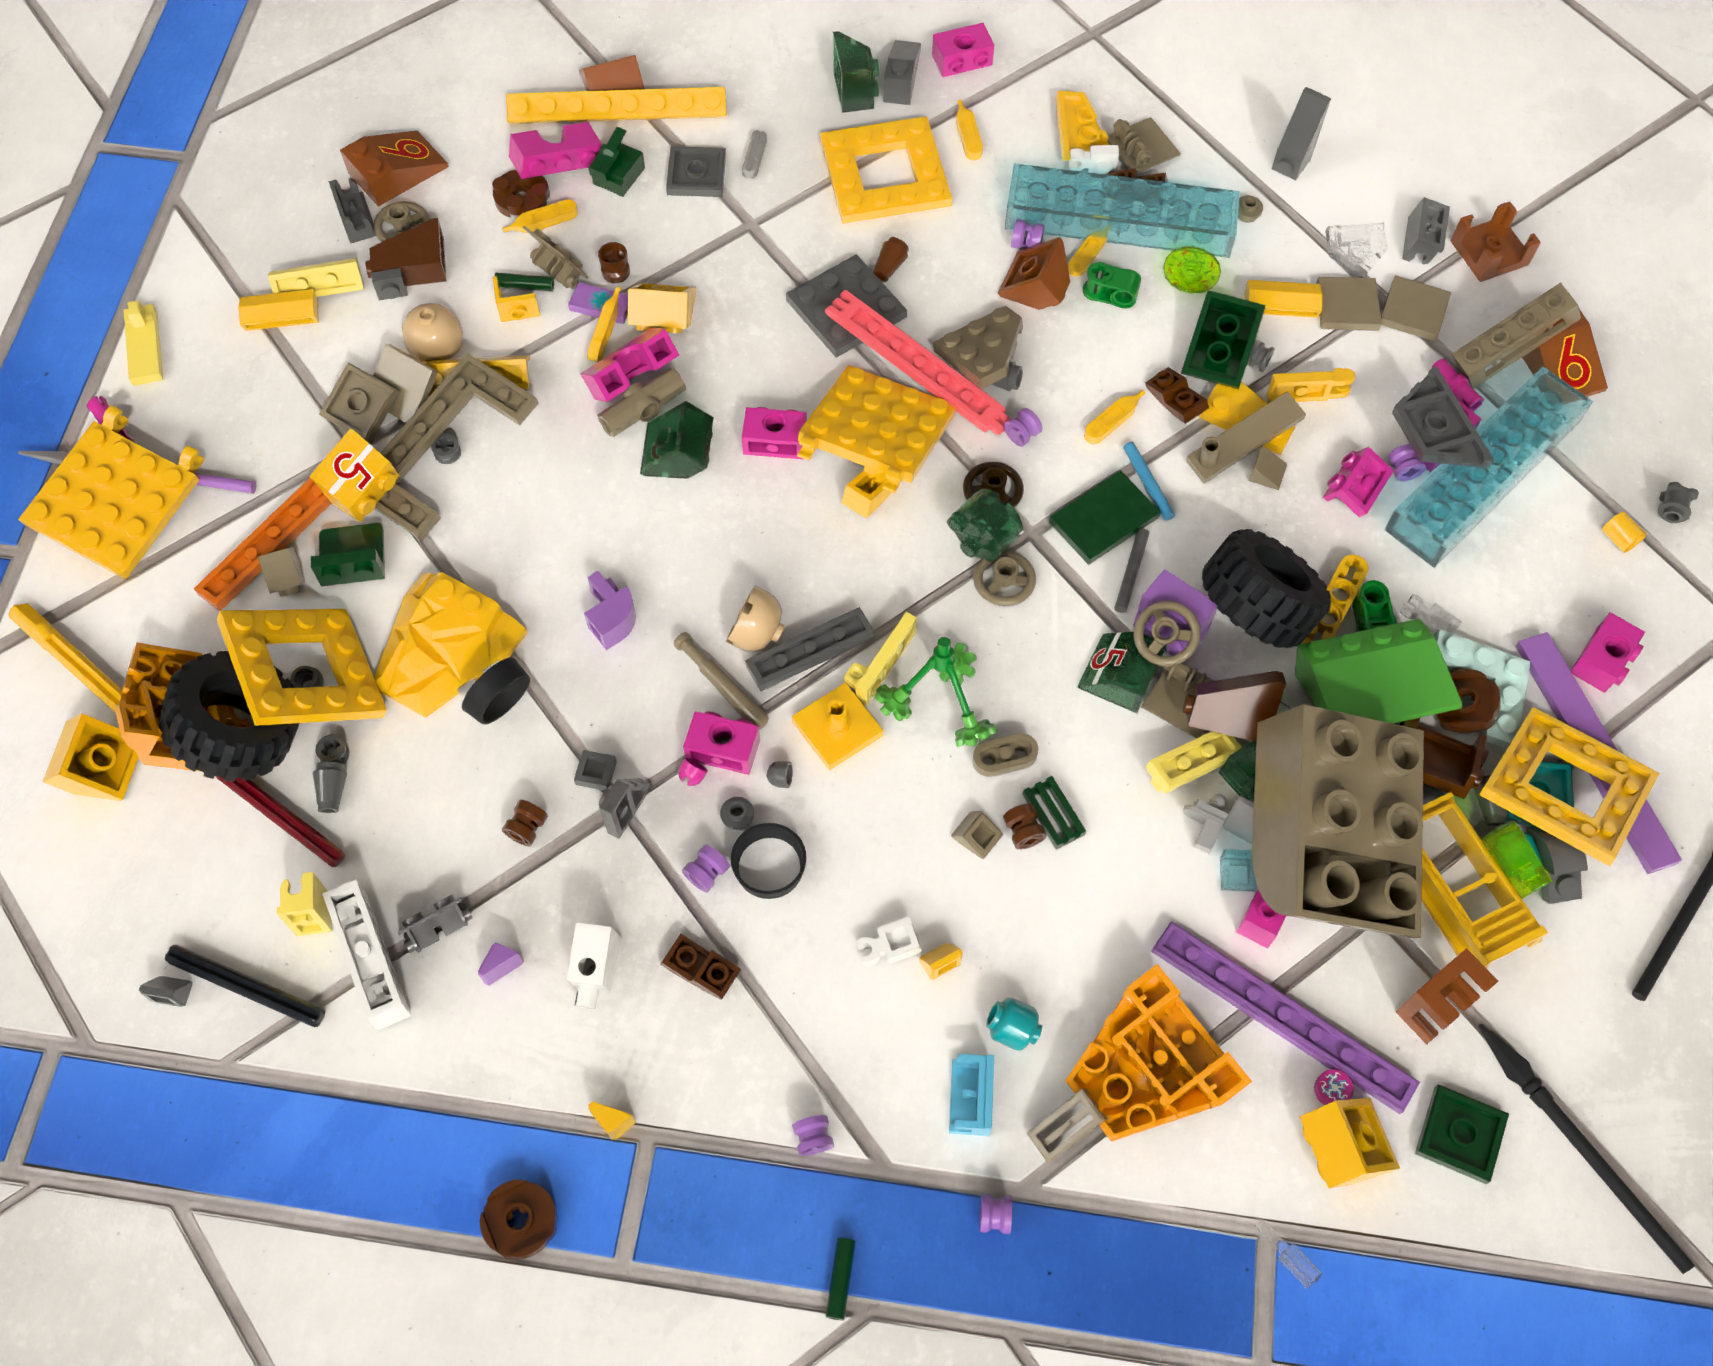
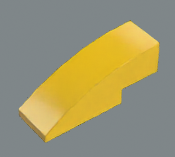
M865 466L864 470L846 485L842 504L867 519L892 493L883 489L888 479L885 477V473Z

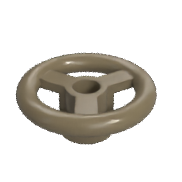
M406 201L392 203L384 207L377 214L373 224L374 232L377 238L383 242L391 238L383 232L382 224L384 221L394 226L396 236L409 230L412 225L430 220L427 211L416 203ZM410 211H413V212H415L416 214L411 215V214H410Z
M995 551L987 554L978 562L974 570L973 580L977 592L986 601L998 606H1013L1025 601L1032 594L1036 585V574L1031 563L1022 555L1012 551ZM993 562L994 582L986 588L983 582V573L985 568ZM1019 565L1025 571L1026 577L1018 575ZM1011 585L1024 587L1020 593L1014 596L1002 597L995 595L1003 587L1006 588Z
M1160 601L1148 606L1137 618L1133 633L1134 642L1139 653L1149 662L1159 666H1174L1191 657L1198 647L1201 634L1200 625L1195 614L1187 606L1175 601ZM1163 611H1174L1182 615L1188 622L1190 631L1180 630L1173 619L1165 617ZM1154 615L1156 621L1152 625L1151 632L1155 640L1148 648L1144 641V627L1149 618ZM1165 627L1172 629V634L1168 638H1163L1160 635L1161 630ZM1176 640L1188 641L1187 646L1176 655H1157L1164 645L1172 644Z

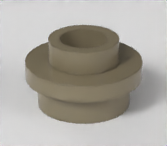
M1242 196L1235 203L1236 216L1242 222H1254L1261 216L1263 204L1254 196Z

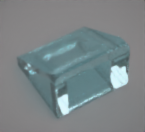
M1225 849L1220 856L1221 890L1256 892L1257 884L1253 871L1252 850Z

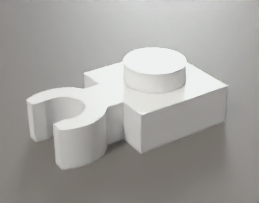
M1118 145L1090 146L1089 151L1079 148L1071 149V160H1068L1069 171L1077 172L1084 168H1087L1088 174H1106L1116 171L1119 157Z
M910 916L878 927L879 938L862 937L856 941L859 950L866 947L872 948L869 956L861 958L865 967L875 965L881 956L884 955L890 964L922 952Z

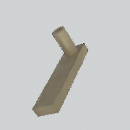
M1287 391L1219 436L1204 439L1202 447L1189 454L1186 461L1203 484H1205L1261 446L1304 420L1306 413Z

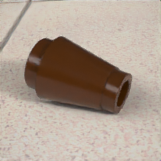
M890 237L888 241L883 242L875 269L873 270V273L882 282H887L908 258L907 252L909 247L907 244L896 237Z

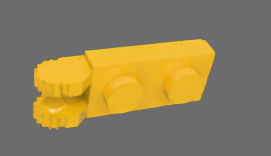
M1335 368L1333 371L1273 374L1267 391L1268 402L1275 400L1287 391L1296 402L1326 401L1339 397L1346 398L1351 390L1349 385L1353 383L1356 376L1354 371L1348 368Z

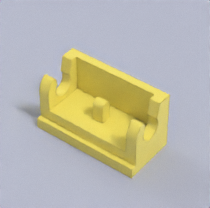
M313 872L302 874V889L298 894H290L291 885L285 879L280 887V907H277V915L296 936L332 932V920L322 893L327 892V889Z

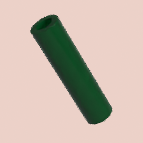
M495 273L501 288L550 292L554 290V277Z
M837 1238L825 1316L828 1319L844 1321L856 1244V1241L852 1239Z

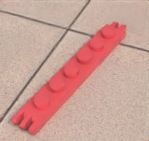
M844 290L840 294V298H836L832 302L833 306L829 305L825 309V313L831 319L937 398L946 400L949 405L955 408L957 413L983 432L991 430L996 435L1003 433L1004 423L1010 419L1004 414L1006 409L1003 405L849 291Z

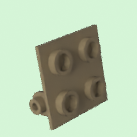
M1151 117L1129 126L1128 121L1118 119L1113 125L1114 132L1108 135L1109 145H1118L1120 159L1128 169L1136 168L1137 174L1181 155Z
M526 226L522 227L541 244L538 249H534L530 254L533 264L540 267L551 277H554L565 288H575L579 282L578 278L580 275L586 279L589 278L580 270L583 264L571 256V253L558 243L552 242L538 228L532 232Z
M1184 663L1165 666V671L1141 708L1197 739L1201 737L1205 730L1188 726L1187 714L1183 713L1185 697L1187 694H1193L1195 684L1214 680L1207 677V674H1202L1198 672V669H1193Z

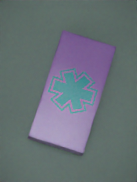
M578 282L568 303L569 310L599 318L605 302L612 297L615 291ZM619 293L616 322L624 324L628 317V294Z

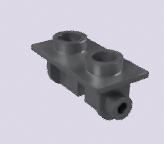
M450 895L435 903L433 906L436 911L423 918L421 912L401 922L404 929L397 933L399 935L407 933L409 938L403 942L409 953L415 950L419 953L424 948L439 941L440 939L434 930L439 925L446 936L469 925L467 921L473 919L467 906L460 909L457 904L463 901L462 897L455 900L453 895Z

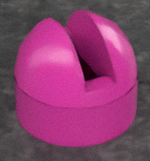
M686 757L680 765L678 775L682 782L686 777L689 778L688 786H696L704 779L708 770L700 763Z

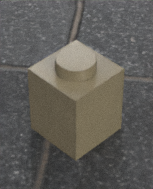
M294 546L258 556L270 594L279 592L280 597L299 592L298 586L304 584L305 580Z

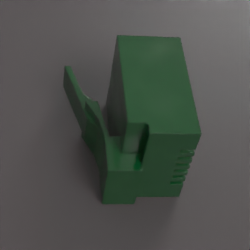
M616 127L607 145H602L598 155L588 168L589 174L592 176L593 185L624 197L645 169L643 152L621 143L627 131Z

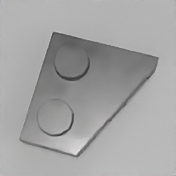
M640 778L617 779L611 789L607 788L603 792L599 801V809L608 834L620 839L651 789V783Z

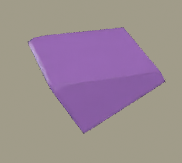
M495 942L481 964L478 975L484 984L490 986L522 965L523 960L515 950Z

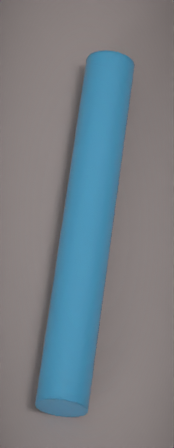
M1134 442L1125 444L1123 447L1125 453L1156 507L1161 511L1160 514L1164 521L1174 518L1175 513Z

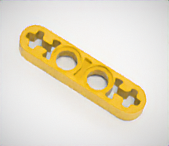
M1353 554L1347 555L1341 560L1326 589L1330 591L1331 607L1328 613L1335 617L1336 622L1326 624L1320 621L1301 644L1311 642L1317 631L1323 634L1320 640L1332 638L1336 635L1368 573V563L1364 558ZM1350 567H1354L1356 572L1351 581L1345 579ZM1335 588L1343 589L1348 594V599L1339 600L1335 598L1332 590Z

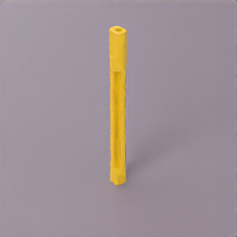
M28 603L14 605L9 611V618L116 713L122 689Z

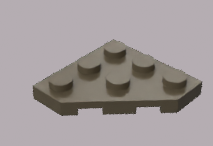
M1007 306L997 308L992 313L978 320L971 321L968 325L954 332L947 333L944 337L934 341V352L979 388L983 389L1007 377L1009 361L1014 356L1017 347V337L1023 329L1022 317Z

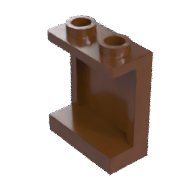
M1420 718L1400 722L1399 725L1424 730L1423 783L1447 793L1452 792L1454 796L1462 799L1466 798L1471 788L1477 789L1485 772L1481 768L1489 753V750L1484 748L1487 736L1479 734L1474 745H1468L1420 726Z

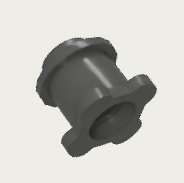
M1670 482L1667 490L1660 493L1659 499L1662 503L1658 507V515L1669 523H1680L1688 520L1692 513L1690 508L1691 501L1698 498V490L1684 487L1679 482Z

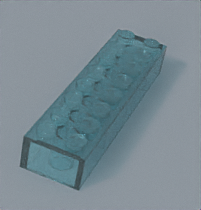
M1014 163L1004 230L1013 231L1016 220L1021 219L1026 220L1027 224L1031 225L1036 223L1045 224L1044 235L1086 240L1088 236L1107 238V243L1178 252L1188 250V253L1196 252V254L1230 258L1237 234L1240 191Z
M1541 367L1477 430L1494 458L1491 466L1481 468L1442 464L1394 510L1384 530L1435 568L1580 423L1593 401L1545 367Z

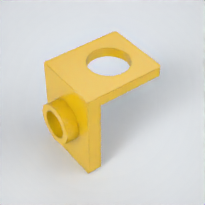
M497 276L492 277L495 300L501 322L540 316L535 293L502 298Z

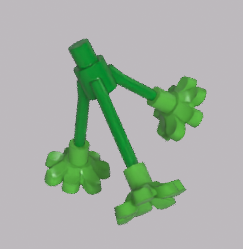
M947 637L938 639L933 655L907 684H902L898 689L894 686L889 688L886 684H883L876 690L875 699L880 703H884L880 708L881 712L885 716H889L893 712L896 720L903 721L904 718L908 719L912 714V710L909 708L911 689L931 669H935L940 672L939 677L943 682L951 680L963 711L961 717L965 727L955 731L956 746L961 747L965 743L966 746L977 745V738L984 740L990 737V734L997 732L995 725L990 724L988 719L977 721L974 711L969 709L961 687L964 681L963 675L972 678L976 673L975 668L970 666L971 663L977 660L976 654L973 652L965 653L966 645L963 643H957L953 649L951 641Z

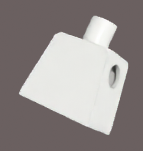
M576 922L567 981L578 987L574 1004L576 1007L595 1009L598 991H610L622 938L612 927ZM596 966L594 973L588 975V970Z

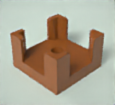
M1510 201L1497 206L1489 222L1471 227L1474 216L1471 214L1462 217L1450 240L1479 282L1528 266L1541 243L1537 236L1532 233L1524 246L1510 228L1517 214L1516 208Z
M1467 948L1415 992L1396 1011L1426 1045L1439 1033L1419 1012L1421 1009L1444 1030L1460 1016L1458 1010L1446 999L1447 996L1462 1011L1468 1009L1480 998V995L1460 976L1463 972L1484 992H1487L1499 982Z

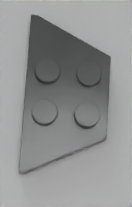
M1437 366L1433 367L1428 375L1420 383L1418 382L1410 390L1409 394L1404 396L1395 405L1392 414L1421 462L1481 468L1490 467L1493 463L1494 458Z

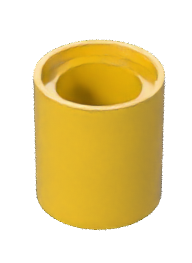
M1625 511L1614 516L1602 528V531L1623 553L1630 551L1647 535Z

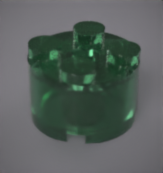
M979 489L947 520L949 528L955 532L961 541L960 548L962 552L970 558H973L975 555L981 559L984 557L989 562L995 561L1020 537L1019 533L1023 530L1022 521L1014 507L1009 502L1003 505L997 500L1000 495L991 489Z

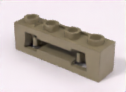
M1560 282L1452 353L1456 366L1468 378V383L1474 389L1581 319L1579 306ZM1560 319H1563L1561 323L1553 327L1554 323H1556ZM1491 364L1493 365V367L1485 371V368H1487Z

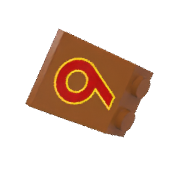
M418 131L364 136L340 149L348 174L378 207L449 167L443 157Z
M1580 309L1581 319L1522 357L1553 407L1605 392L1608 388L1590 324ZM1560 319L1559 321L1554 323L1553 327L1561 323L1563 319Z

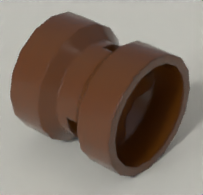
M617 242L604 244L598 251L603 278L613 284L624 282L630 275L628 254L625 246Z
M519 800L513 809L515 815L512 819L506 821L501 830L513 841L530 847L536 839L535 832L537 828L544 825L548 814L529 801Z
M1033 804L1019 805L1003 815L1006 827L1012 830L1013 835L1011 839L1016 849L1021 850L1033 847L1044 841L1047 837L1043 826L1037 822L1038 813Z

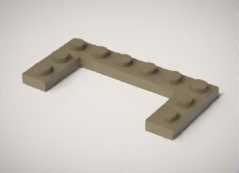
M468 353L380 453L390 461L400 476L397 478L393 488L387 491L376 503L374 509L420 541L426 537L441 517L438 512L399 487L398 483L468 402L475 396L519 426L539 404L535 396Z

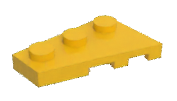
M1057 91L1055 100L1062 160H1071V149L1079 148L1089 151L1090 146L1109 145V137L1106 131L1101 130L1096 121L1097 115L1085 93Z
M1241 382L1239 390L1216 384L1207 399L1209 409L1201 413L1199 418L1228 430L1268 403L1243 382ZM1295 426L1266 443L1263 447L1281 455L1295 430Z

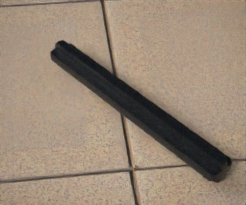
M177 944L172 945L165 954V961L170 965L312 1027H318L325 1017V1011L317 1005Z

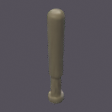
M684 632L677 636L673 643L674 647L679 651L684 650L688 657L698 665L700 672L713 684L740 716L759 726V729L765 727L769 718L762 708L712 659H708L693 644L689 633Z

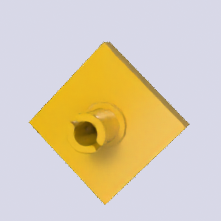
M846 682L792 716L793 724L829 771L883 736V729Z

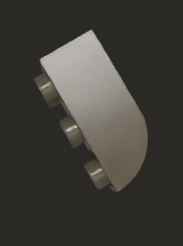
M1306 704L1257 723L1252 864L1259 892L1272 910L1290 917L1407 938H1421L1424 730Z

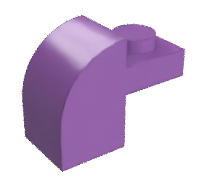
M596 571L587 578L591 593L599 601V604L586 611L584 615L588 629L607 651L630 634L635 625L636 612L629 588L625 586L619 590L611 578L605 579L599 571Z

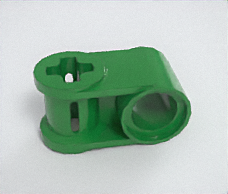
M1096 262L1089 266L1087 270L1088 280L1083 285V294L1087 299L1123 309L1131 308L1135 305L1141 285L1140 274L1131 269H1123L1103 262ZM1099 271H1102L1101 277L1098 279ZM1095 285H1098L1097 292L1094 293Z
M1376 580L1364 583L1352 602L1356 632L1396 624L1397 620L1393 614L1388 588L1382 582ZM1366 597L1373 599L1375 603L1368 601Z

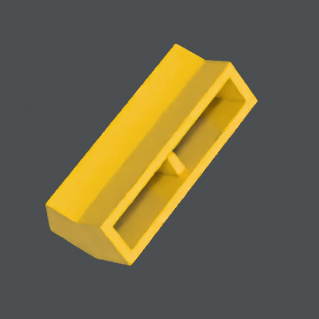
M1262 280L1247 281L1244 295L1245 300L1266 305L1264 315L1318 318L1322 312L1323 294L1320 284Z
M314 289L240 297L238 306L239 321L245 331L319 323V304Z

